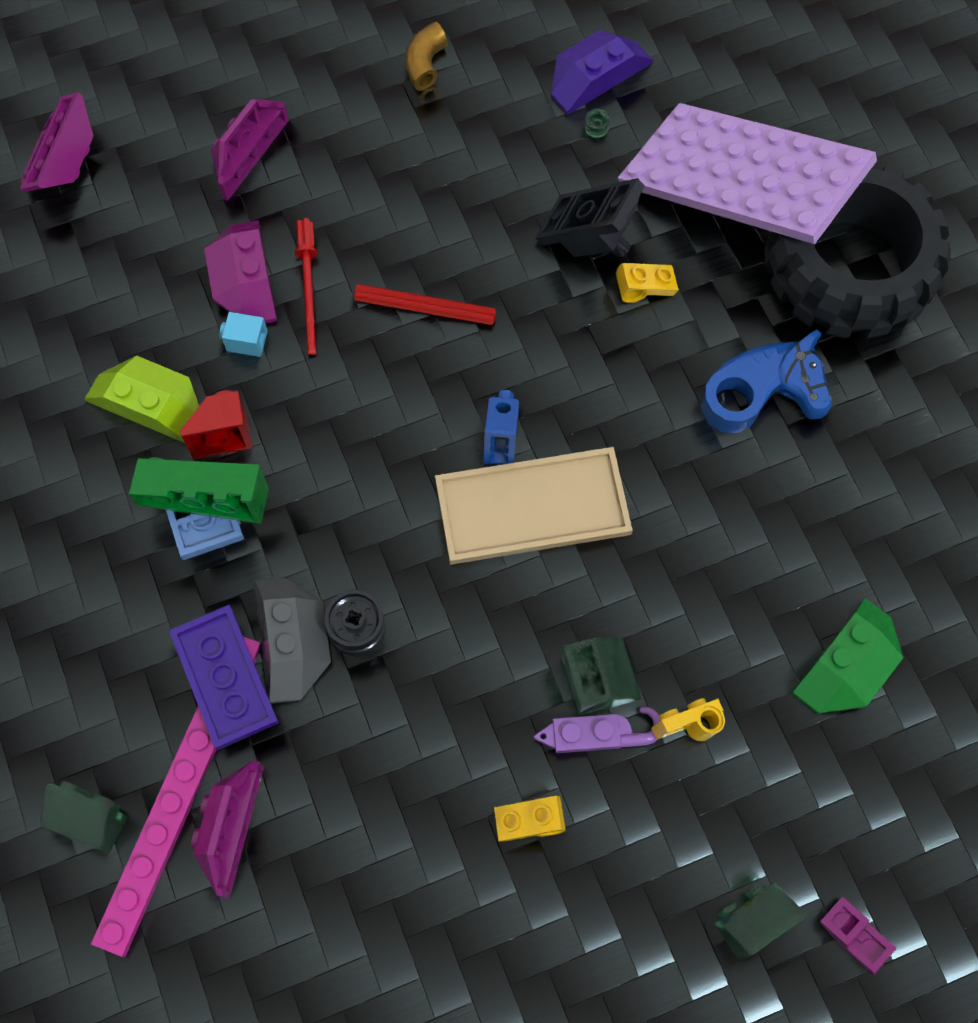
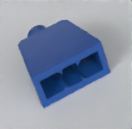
M500 390L497 392L496 397L489 398L484 437L483 464L486 465L514 463L519 400L514 399V394L509 390ZM497 437H506V439H498Z

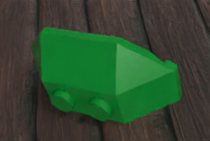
M865 598L791 694L817 714L867 707L904 658L892 618Z

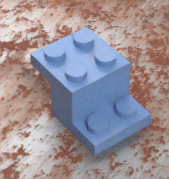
M166 510L182 560L244 540L240 521Z

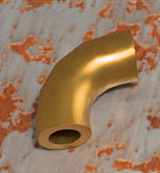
M436 21L415 34L406 48L405 69L411 83L418 91L428 89L437 80L438 73L432 65V58L438 51L447 47L446 35L440 24Z

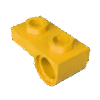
M622 263L616 271L621 298L626 303L638 302L647 295L674 296L679 290L672 265Z
M705 698L688 704V710L681 713L676 708L659 716L661 721L651 728L656 740L684 729L696 741L708 740L720 732L725 725V717L722 712L724 710L719 700L716 699L707 703ZM701 717L709 722L710 729L702 725Z
M556 795L494 807L498 841L505 842L532 836H549L566 832L560 796Z

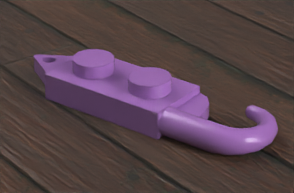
M641 707L639 709L640 713L647 714L652 718L654 725L661 721L660 715L656 710L649 707ZM618 714L553 719L551 725L534 736V740L555 749L556 753L620 749L621 747L645 746L657 741L652 730L645 733H632L628 720ZM545 735L546 739H541L540 736Z

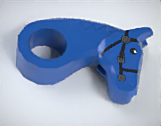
M815 330L799 342L773 343L756 347L726 361L711 376L702 395L701 412L708 424L721 432L739 433L750 428L766 402L775 392H779L794 400L808 419H821L826 416L832 406V399L827 386L823 363L814 349L821 333ZM723 390H735L746 398L749 406L742 411H729L718 402L716 394Z

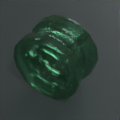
M602 109L589 111L585 119L586 133L596 138L606 135L610 124L609 114ZM595 121H600V126H595Z

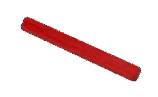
M357 284L354 290V298L360 302L488 325L494 324L496 309L487 306Z

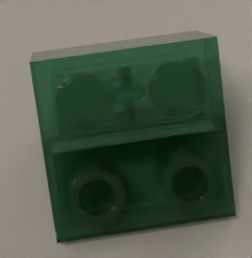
M591 638L563 646L561 657L579 716L641 700L623 638Z
M63 780L60 786L48 782L45 788L40 826L110 854L127 818L126 815L118 811L120 805L96 793H93L91 798H89L91 793Z

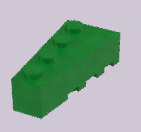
M151 457L149 459L138 458L129 495L136 506L261 524L269 487L258 464L179 461Z

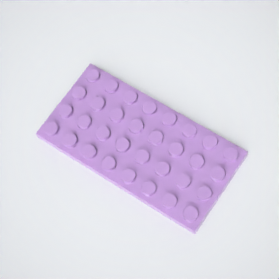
M679 103L619 175L618 180L621 182L639 178L645 185L642 193L815 244L871 170L877 158L876 152Z

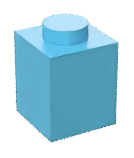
M229 312L226 322L221 324L219 336L223 340L226 351L261 357L268 331L263 317Z

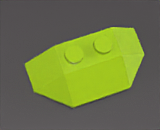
M137 355L100 373L84 398L86 402L183 443L185 442L181 437L180 430L199 407L189 377Z

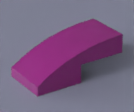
M841 897L820 923L855 960L874 976L896 951V947L869 924L870 920L844 897Z

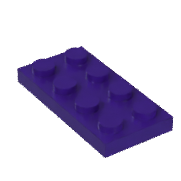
M230 605L169 630L217 751L279 723Z

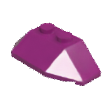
M79 92L62 96L57 102V108L46 122L23 172L20 190L23 192L72 183L80 175V166L90 151L89 145L93 138V132L83 96Z
M251 99L236 118L230 120L222 136L214 141L211 154L217 181L224 200L228 201L289 121L285 103L273 100Z
M259 221L230 225L204 248L213 301L228 312L263 317L265 323L275 322L277 317Z
M251 761L211 787L210 794L204 796L201 804L200 813L204 815L201 827L195 829L191 841V847L195 848L193 855L216 895L230 900L264 770L263 765L258 761Z

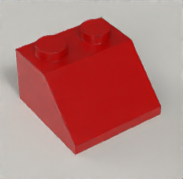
M223 390L215 395L207 396L180 430L181 437L193 460L253 448L248 416L238 391Z

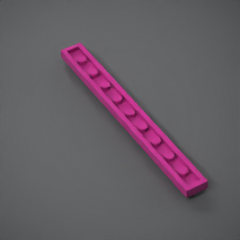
M244 637L255 663L261 651V643ZM199 706L91 942V945L121 957H126L216 753Z

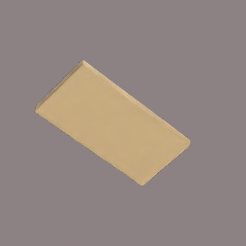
M614 447L435 475L450 565L631 535L633 531Z

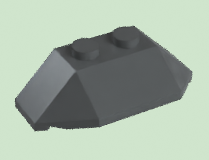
M286 578L254 580L267 695L271 704L300 701L331 663L327 630L324 622L323 601Z

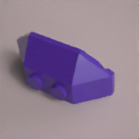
M599 30L557 55L551 97L569 115L653 63V59L636 41Z

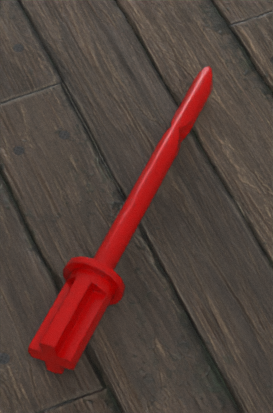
M304 218L303 221H296L297 249L295 250V256L302 259L307 354L316 355L311 259L318 255V251L314 248L313 222Z

